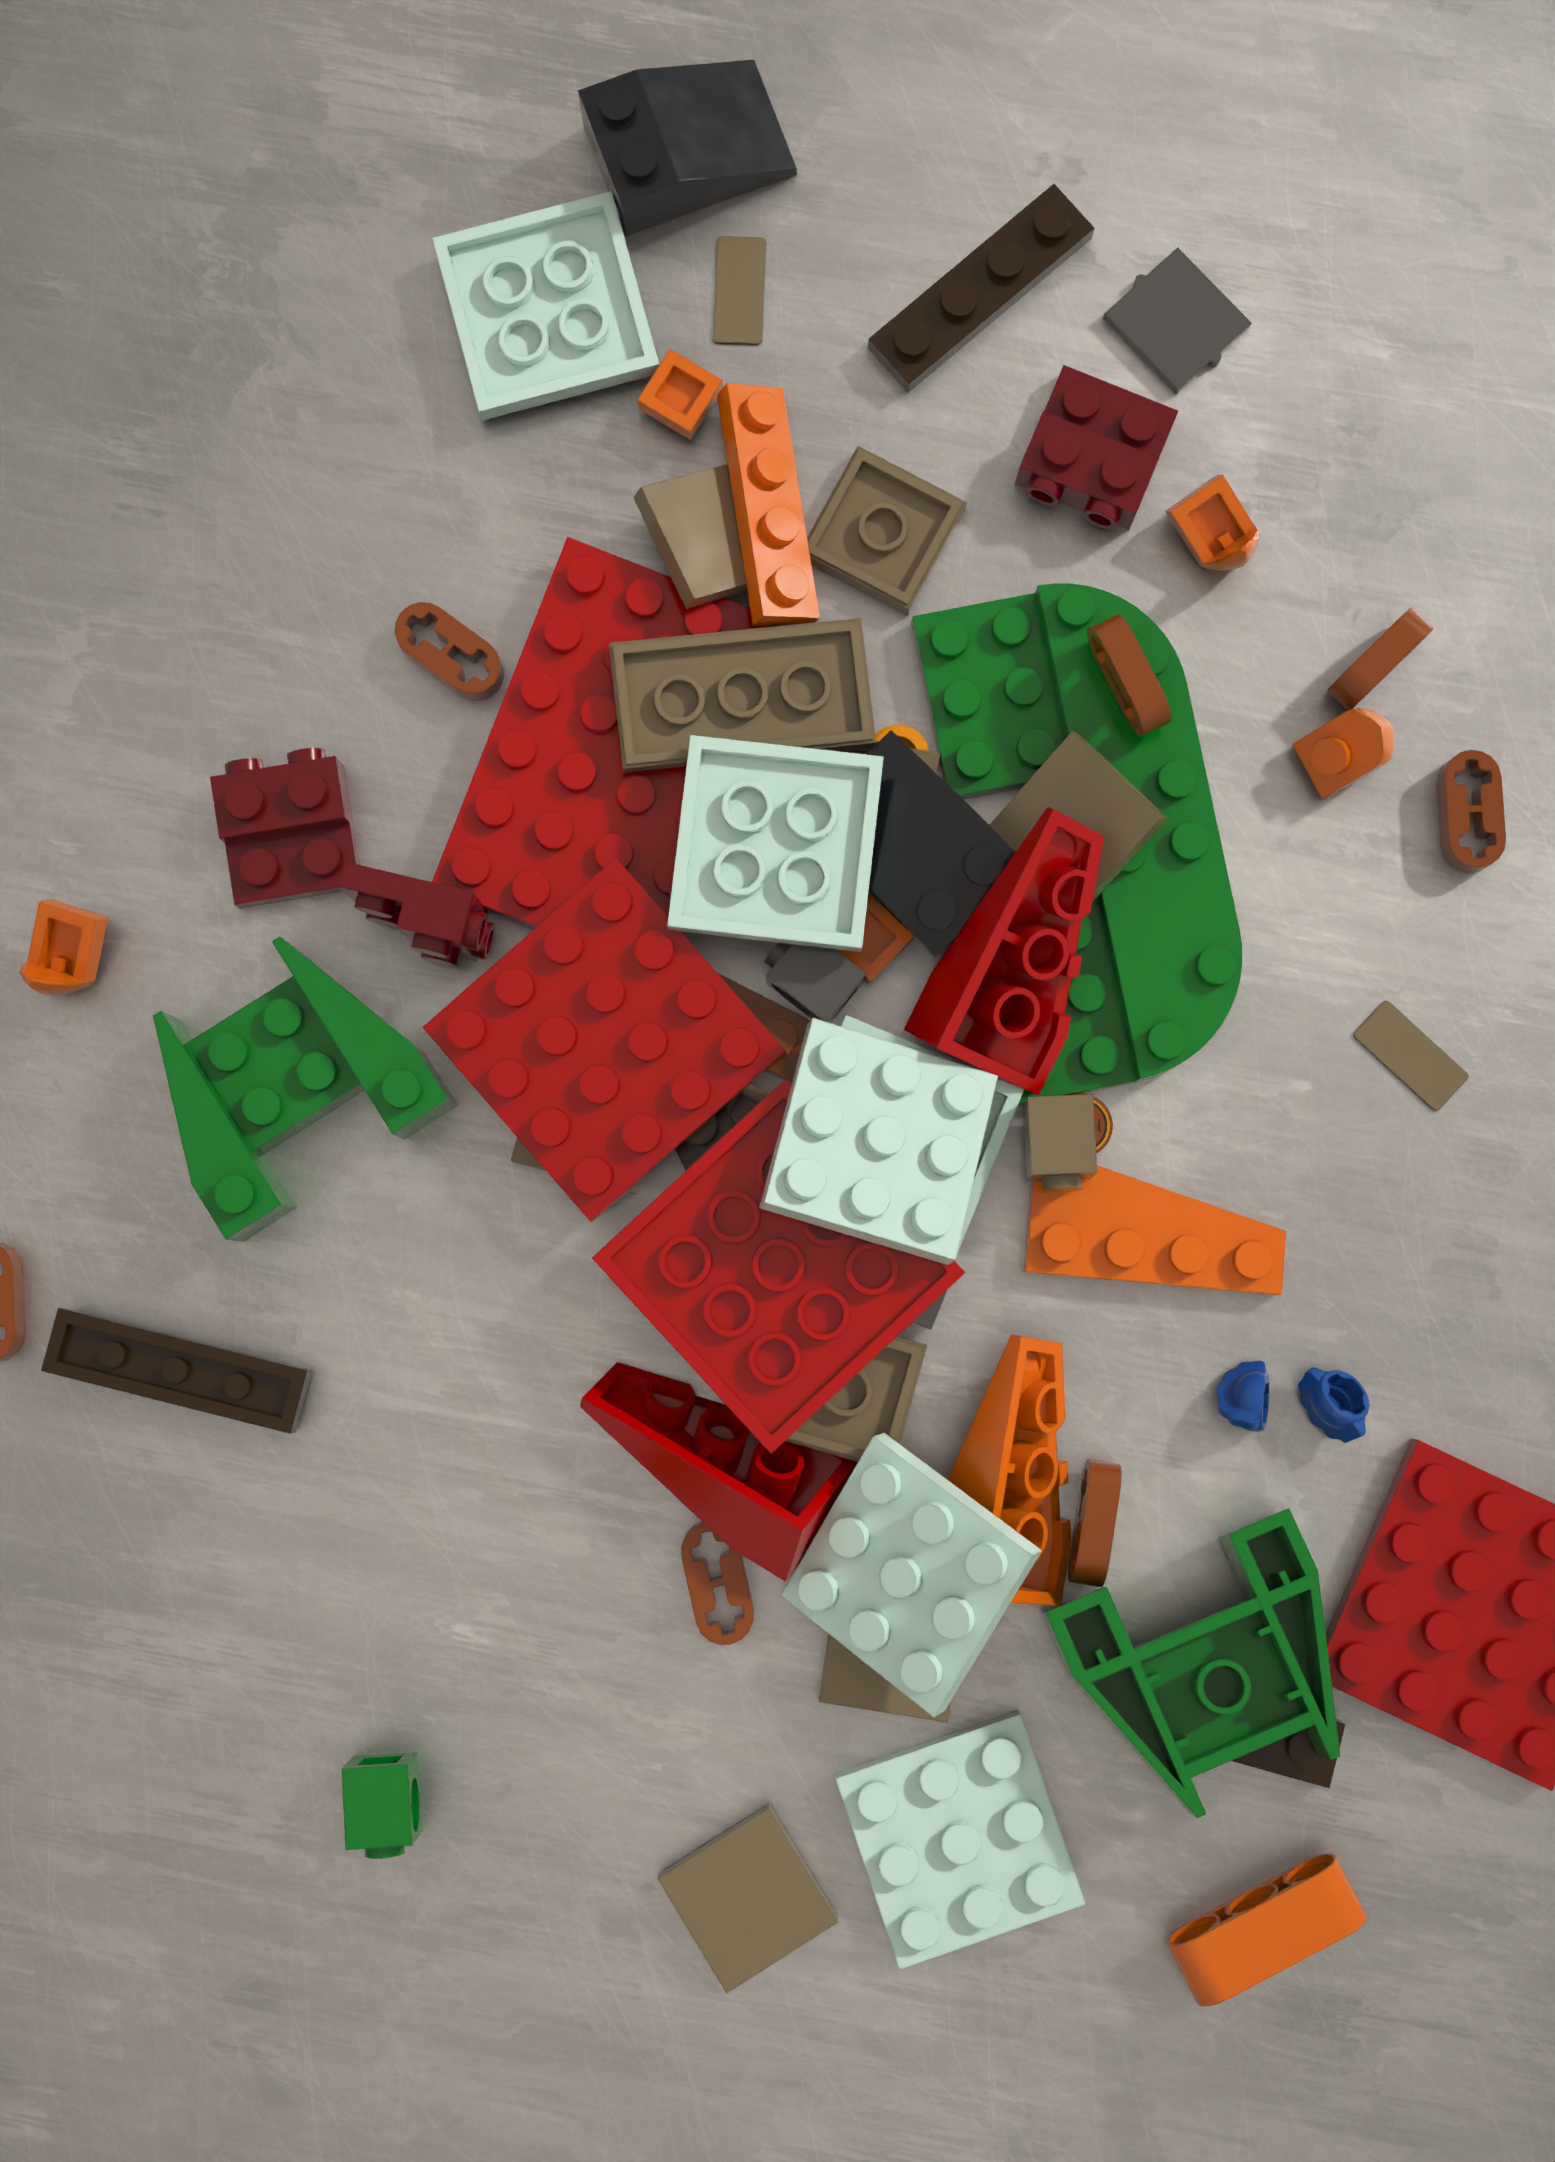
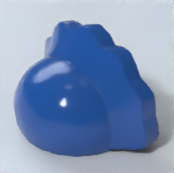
M1241 1362L1236 1369L1224 1374L1223 1382L1216 1389V1399L1219 1403L1218 1413L1228 1419L1231 1425L1251 1432L1265 1430L1270 1395L1269 1375L1267 1374L1265 1362Z
M1314 1367L1310 1368L1304 1374L1298 1386L1301 1392L1300 1403L1308 1411L1311 1423L1323 1429L1328 1438L1339 1439L1344 1443L1364 1436L1366 1433L1365 1417L1368 1414L1370 1404L1368 1395L1361 1383L1344 1371L1333 1370L1328 1372Z

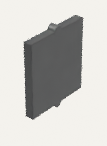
M1178 247L1148 275H1137L1133 288L1104 313L1103 319L1176 394L1206 367L1218 366L1222 357L1221 354L1242 336L1252 324Z

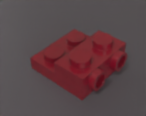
M1063 365L1021 462L1015 485L1025 488V493L1039 503L1050 506L1062 503L1082 511L1083 517L1096 526L1106 529H1115L1117 526L1129 530L1178 410Z
M304 748L294 750L287 754L288 764L265 768L261 759L245 758L233 760L224 765L226 774L210 777L219 839L225 843L234 905L239 909L344 892L339 885L345 862L360 865L345 767L336 756L326 757L324 749Z
M345 862L339 887L355 902L354 908L365 912V918L369 921L397 928L412 942L411 949L421 952L422 959L451 967H458L460 958L476 962L477 959L487 960L493 943L495 923L487 922L489 913L474 892Z

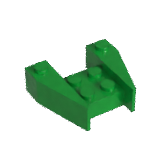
M280 936L274 939L272 943L293 976L197 1037L191 1038L180 1019L163 1011L153 1015L191 1184L225 1240L243 1242L297 1208L264 1154L363 1091L367 1093L391 1133L402 1139L408 1138L458 1106L430 1060L421 1049Z
M1289 1508L1219 1537L1247 1599L1134 1648L1107 1586L1042 1613L1071 1679L1188 1813L1196 1818L1206 1815V1812L1191 1778L1306 1729L1318 1757L1328 1760L1340 1757L1318 1569Z

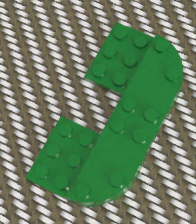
M1071 583L1038 585L1035 593L912 616L911 625L937 753H940L939 763L942 777L963 800L1021 789L1066 737L1074 731L1080 733L1168 818L1162 827L1092 902L1090 914L1082 919L1076 954L1082 957L1079 977L1071 978L1065 1011L1066 1014L1071 1016L1067 1039L1039 1096L1024 1089L1018 1106L1023 1105L1027 1097L1074 1095L1141 1082L1161 1075L1186 1061L1214 1036L1232 1007L1241 978L1242 941L1188 685L1183 667L1170 641L1144 612L1128 601L1098 588ZM1117 614L1126 620L1133 631L1165 694L1171 711V723L1142 737L1134 733L1125 719L1088 642V628Z

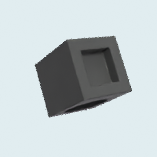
M777 943L764 961L765 964L772 968L766 975V984L808 1018H815L828 1023L834 1021L862 986L866 977V973L839 951L830 948Z

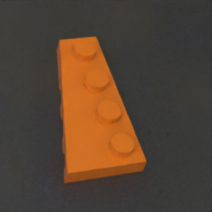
M1097 1166V1173L1091 1179H1081V1190L1043 1191L1042 1181L1030 1182L1023 1272L1282 1295L1286 1241L1285 1230Z

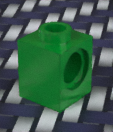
M418 1752L353 1756L342 1768L345 1850L365 1849V1857L371 1859L391 1858L404 1854L405 1846H412L422 1832Z

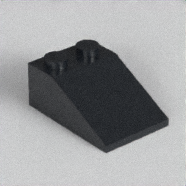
M755 60L636 69L578 90L584 128L609 192L612 191L625 236L797 175L796 165Z
M890 730L866 754L884 756L869 891L914 935L915 939L931 955L936 957L959 934L1011 860L1015 851L968 803Z

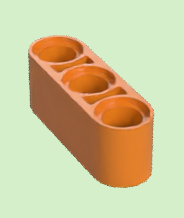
M1331 1853L1322 1854L1288 1869L1186 1923L1169 1936L1167 1945L1197 2004L1200 2006H1212L1242 1993L1346 1938L1364 1925L1367 1916L1336 1855Z

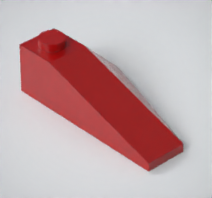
M1047 807L931 972L904 1030L941 1051L991 1074L998 1075V1077L1039 1096L1068 1036L1071 1016L1065 1013L1071 978L1079 977L1082 957L1076 954L1082 919L1090 914L1104 836L1057 810Z
M619 1362L582 1397L580 1407L724 1543L783 1581L789 1578L801 1562L858 1463L857 1461L788 1441L782 1443L771 1454L726 1404L696 1396L692 1386L688 1383Z

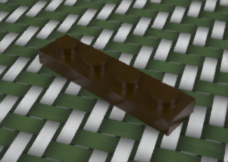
M1055 184L1051 185L868 339L869 351L904 390L909 393L1092 239L1095 228Z
M58 1308L41 1368L43 1372L289 1434L296 1432L312 1372L311 1369L68 1308Z

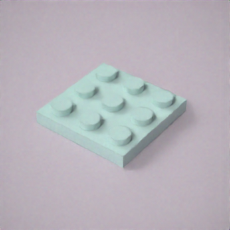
M612 191L432 238L482 421L650 377L659 366L658 357Z
M690 735L668 916V930L861 952L884 756Z
M812 1018L807 1025L759 1208L949 1265L956 1258L998 1075Z
M882 1433L872 1437L781 1596L932 1717H936L946 1710L1042 1550L887 1434Z
M1018 1710L835 1773V1779L900 1970L1086 1905L1021 1714Z

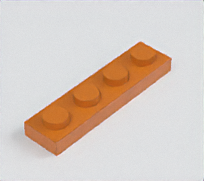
M726 383L718 393L717 399L753 626L775 627L815 623L820 618L783 388Z

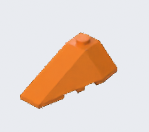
M1012 1334L951 1470L948 1481L1042 1550L1011 1603L1059 1606L1062 1603L1071 1546L1070 1520L1060 1518L1059 1486L1069 1483L1068 1462L1057 1459L1056 1431L1066 1419L1062 1343Z

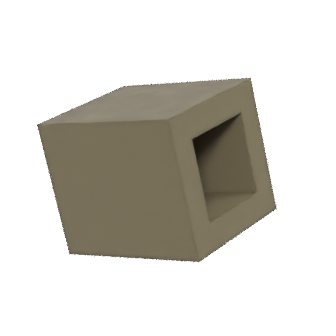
M1093 1094L1027 1097L1023 1104L1027 1181H1042L1043 1191L1081 1190V1179H1091L1097 1173Z

